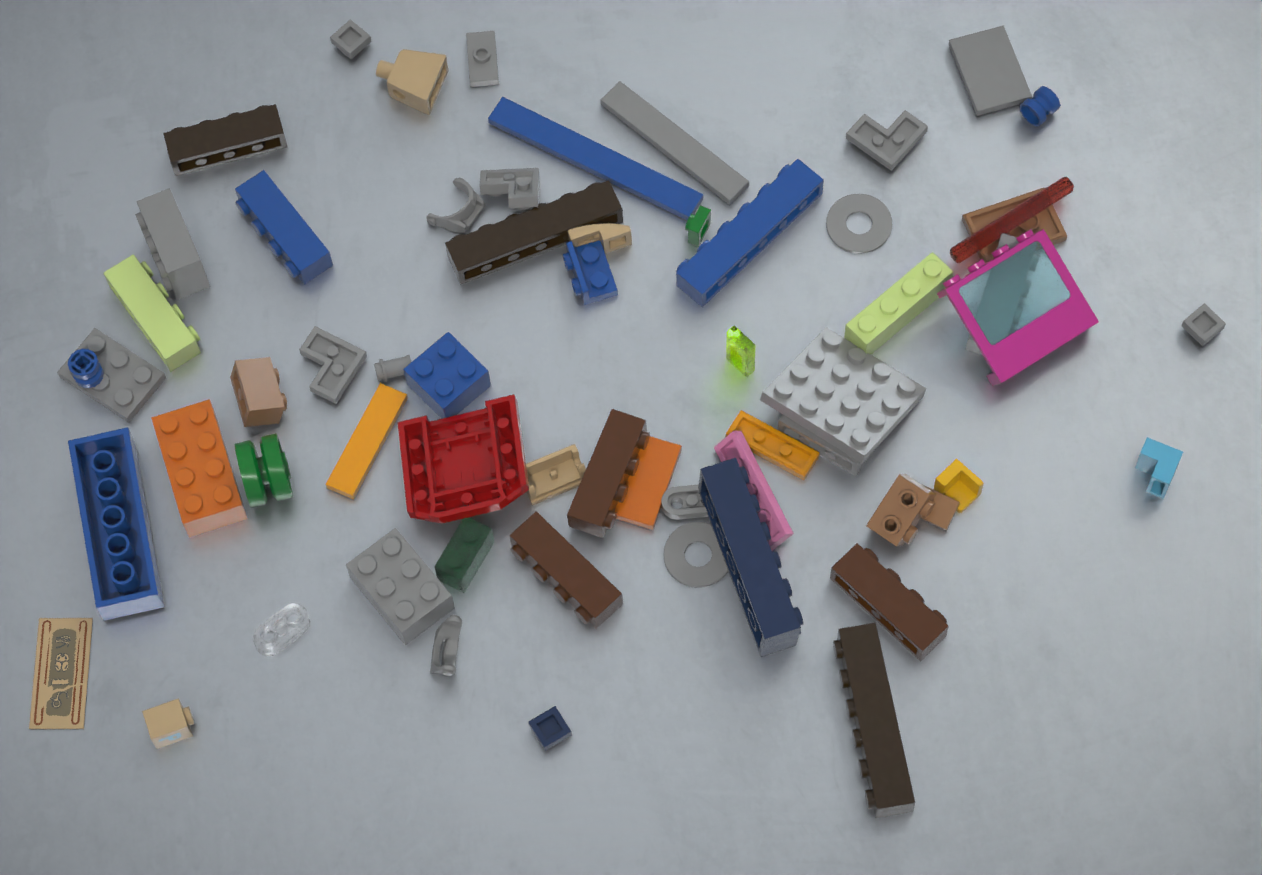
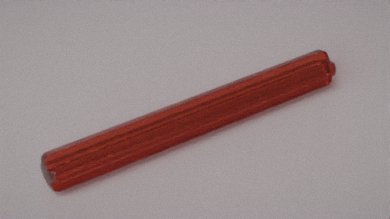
M1062 177L950 249L951 258L956 263L966 260L999 239L1002 233L1007 234L1070 194L1074 188L1073 183L1068 177Z

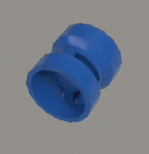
M1041 86L1034 92L1033 98L1026 99L1020 104L1019 108L1022 116L1031 125L1038 127L1046 121L1047 115L1054 114L1061 104L1051 89Z
M79 349L71 354L68 359V367L78 386L93 388L100 384L104 372L97 355L89 349Z

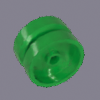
M277 433L261 437L260 448L262 457H258L256 447L250 440L234 444L250 508L267 504L268 494L266 485L268 484L270 485L273 497L277 501L293 498L290 483L291 473L285 451H282Z

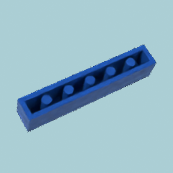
M799 159L795 160L791 165H785L778 173L777 178L771 184L766 183L751 203L746 202L741 206L733 220L724 222L718 229L717 235L710 241L705 240L690 260L685 259L676 270V286L701 307L706 305L823 194L824 179Z

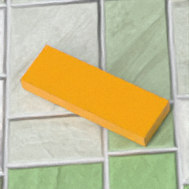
M742 410L731 424L725 436L727 437L732 431H742L752 453L802 480L806 479L820 456V452Z

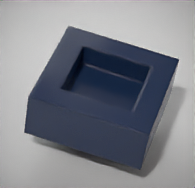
M556 706L528 721L529 727L544 751L572 736L570 728Z

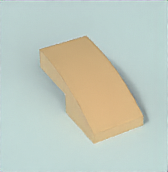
M610 223L592 224L568 230L569 242L572 241L574 247L600 240L606 254L632 245L631 229L627 225Z

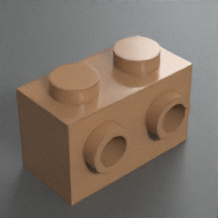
M271 358L236 360L230 379L244 427L279 424L283 411L287 409V400L285 394L280 392L279 372L277 368H273Z
M899 474L866 526L896 547L903 546L905 543L910 544L918 533L919 529L916 528V525L921 517L926 518L933 510L935 503L932 500L936 494L907 474Z

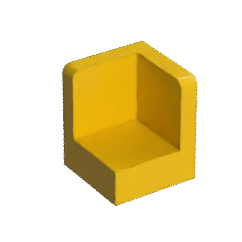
M956 458L936 477L933 490L960 502L957 512L962 513L981 495L984 483Z

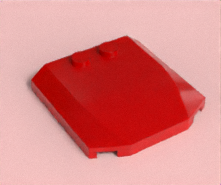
M514 394L485 401L486 408L447 418L429 421L427 415L397 422L406 506L410 518L440 524L502 510L529 490L518 402Z

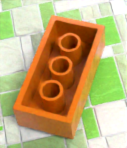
M210 399L151 417L181 520L188 537L190 538L248 519Z

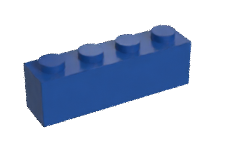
M264 170L235 188L238 200L235 201L236 206L244 216L249 214L253 219L251 223L260 237L265 235L270 241L268 242L269 248L277 258L279 256L283 257L286 261L284 263L285 268L293 278L298 276L305 285L333 266L328 249Z

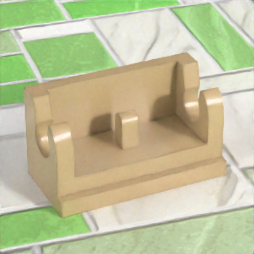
M575 444L526 464L529 490L526 493L532 506L579 487L586 468L584 463L582 464L580 461L579 452Z

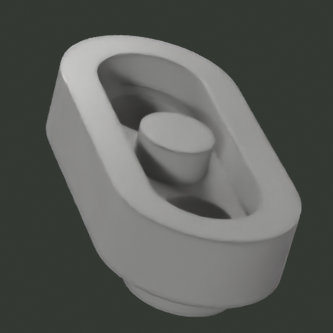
M698 485L671 487L664 492L661 508L667 517L674 520L708 517L706 507L702 504ZM679 502L682 504V507L675 509L671 504Z

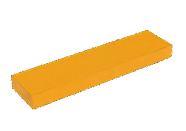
M379 384L326 482L327 489L353 500L355 499L408 399L406 393L384 384Z

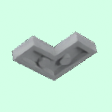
M906 110L888 129L866 114H863L846 133V139L892 171L927 133L928 126Z
M539 168L481 170L480 195L501 196L508 194L509 208L527 210L532 207H538Z
M314 326L299 349L302 356L322 365L309 386L310 391L337 404L367 358L366 351Z

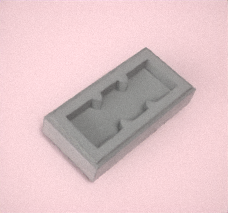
M495 31L466 33L470 87L499 85Z

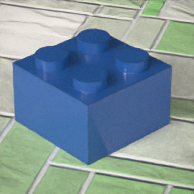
M449 332L403 369L407 385L441 419L459 414L491 386L489 371Z

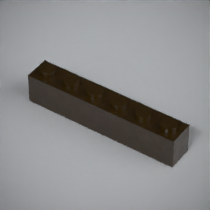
M610 181L596 182L582 191L564 194L558 200L547 204H538V207H533L532 210L521 214L509 215L505 220L498 223L485 224L477 231L466 235H456L450 241L445 242L447 256L460 285L566 245V242H569L568 230L592 224L623 223V209Z
M876 623L838 629V638L833 640V647L836 659H842L843 669L839 670L841 686L843 689L848 688L850 699L845 700L847 714L849 718H854L856 729H852L855 748H861L863 759H859L858 764L861 778H867L869 789L865 790L868 809H874L875 818L913 812L915 799Z

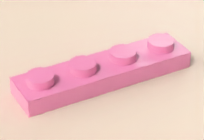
M732 431L714 449L721 462L736 458L739 467H745L749 477V484H746L750 495L755 494L760 507V512H757L760 522H766L771 536L768 543L771 550H774L794 533L742 431Z

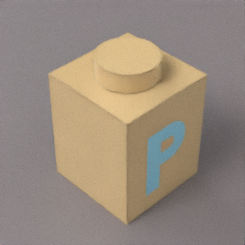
M179 698L142 711L150 738L156 749L193 736L190 726L194 725L195 722L189 706L183 708Z

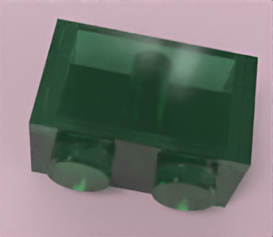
M469 517L462 519L434 566L439 581L465 593L494 544L492 528Z

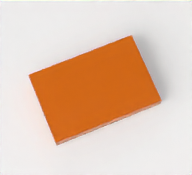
M650 436L645 450L640 449L638 453L639 465L635 475H629L626 482L628 491L623 503L618 502L616 506L617 520L654 530L661 510L662 496L669 487L682 451L681 445Z

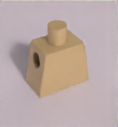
M403 49L399 52L395 63L380 60L377 65L376 76L387 79L388 93L391 98L430 115L449 71L447 57L443 54Z

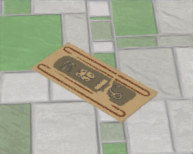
M39 618L29 729H84L93 618Z

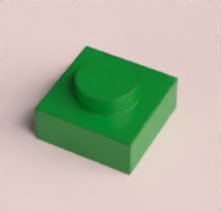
M700 205L696 214L689 216L685 226V230L688 231V243L697 247L700 246L711 224V209Z

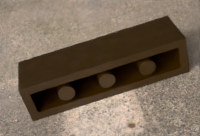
M276 104L270 106L262 105L247 112H236L229 114L227 117L216 120H204L196 125L177 127L163 133L175 176L287 148Z

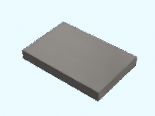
M1004 25L949 40V48L976 116L1020 105L1026 99H1032V94Z

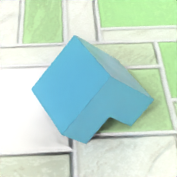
M1146 438L1135 469L1152 475L1146 492L1164 499L1183 451L1151 438Z

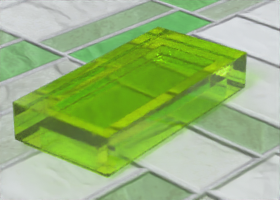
M734 325L727 331L726 359L744 376L748 377L755 371L756 345Z

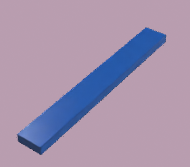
M503 96L488 117L489 124L605 181L609 180L611 184L685 220H688L689 216L696 212L703 201L702 193Z

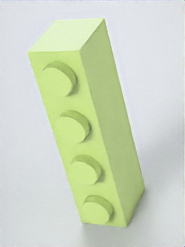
M933 252L930 253L850 320L845 326L844 338L864 350L866 354H873L939 298L937 293L945 288L943 282L953 277V271Z
M133 254L103 273L113 293L170 372L201 353L197 344L200 341L197 332L191 325L186 327L182 322L185 319L183 313L176 304L171 306L166 300L169 298L167 291L160 282L157 284L153 282L151 277L154 275L145 261L140 263Z

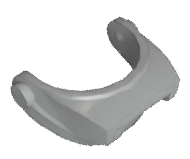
M459 177L453 180V184L468 195L469 198L465 206L449 216L442 217L429 213L426 218L427 222L432 226L437 225L453 232L466 233L486 205L470 184Z
M450 615L436 630L430 673H438L445 676L455 675L457 648L462 626V619L457 615ZM442 642H445L444 647H443V651H442V666H441V665H440V649H441Z

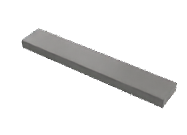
M621 81L600 99L603 107L727 204L731 205L749 187V181Z

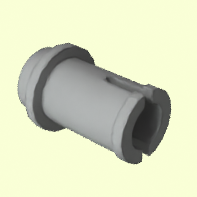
M406 355L405 357L387 361L379 359V363L374 364L378 381L384 380V382H388L389 378L404 375L403 369L411 363L410 356Z

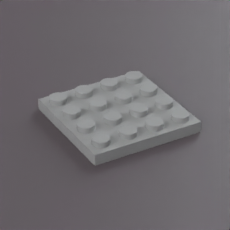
M826 327L762 392L760 401L862 464L923 398L926 388L873 355L866 354L864 350Z

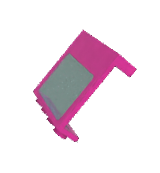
M1032 229L1016 237L1018 241L1016 245L1009 248L1005 244L992 252L993 259L986 263L981 259L967 268L970 272L962 278L958 274L943 282L945 288L937 293L939 298L947 295L991 368L992 372L986 377L992 386L1003 383L1099 322L1044 229L1036 233Z

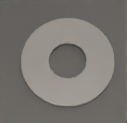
M850 194L840 198L832 205L827 214L826 228L831 240L841 249L852 253H868L878 249L887 241L892 230V217L888 208L879 199L867 194ZM860 212L870 217L872 227L868 232L855 234L847 228L846 221L853 213Z
M705 522L687 523L677 528L667 539L664 547V563L670 575L681 584L696 588L707 587L717 583L728 573L711 524ZM697 542L706 544L712 552L711 560L708 564L701 567L692 566L685 559L687 547Z

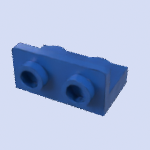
M572 241L566 242L567 253L562 255L566 270H572L575 277L571 279L575 296L581 295L584 305L618 296V290L601 241H595L578 247H574Z

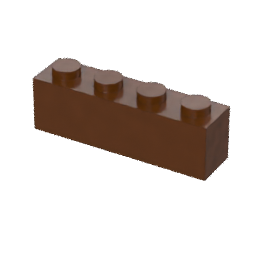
M611 409L567 513L569 527L604 538L607 529L611 530L617 517V512H615L618 502L623 503L627 495L628 485H626L628 477L629 475L634 476L639 465L638 453L640 449L645 450L649 442L650 432H647L645 419Z
M537 511L509 535L512 554L520 562L526 560L533 567L531 571L542 583L547 581L554 588L553 593L561 602L565 604L568 601L575 608L574 613L584 624L590 622L597 629L623 605L622 593Z
M856 543L831 567L830 579L921 662L947 636L949 626L947 625L946 618L939 611H932L924 604V599L916 590L906 588L894 570L884 568L878 562L879 559L869 548L864 549Z

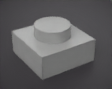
M351 19L330 37L331 43L350 59H353L371 43L370 35Z
M1205 303L1182 323V327L1202 346L1221 332L1226 325Z

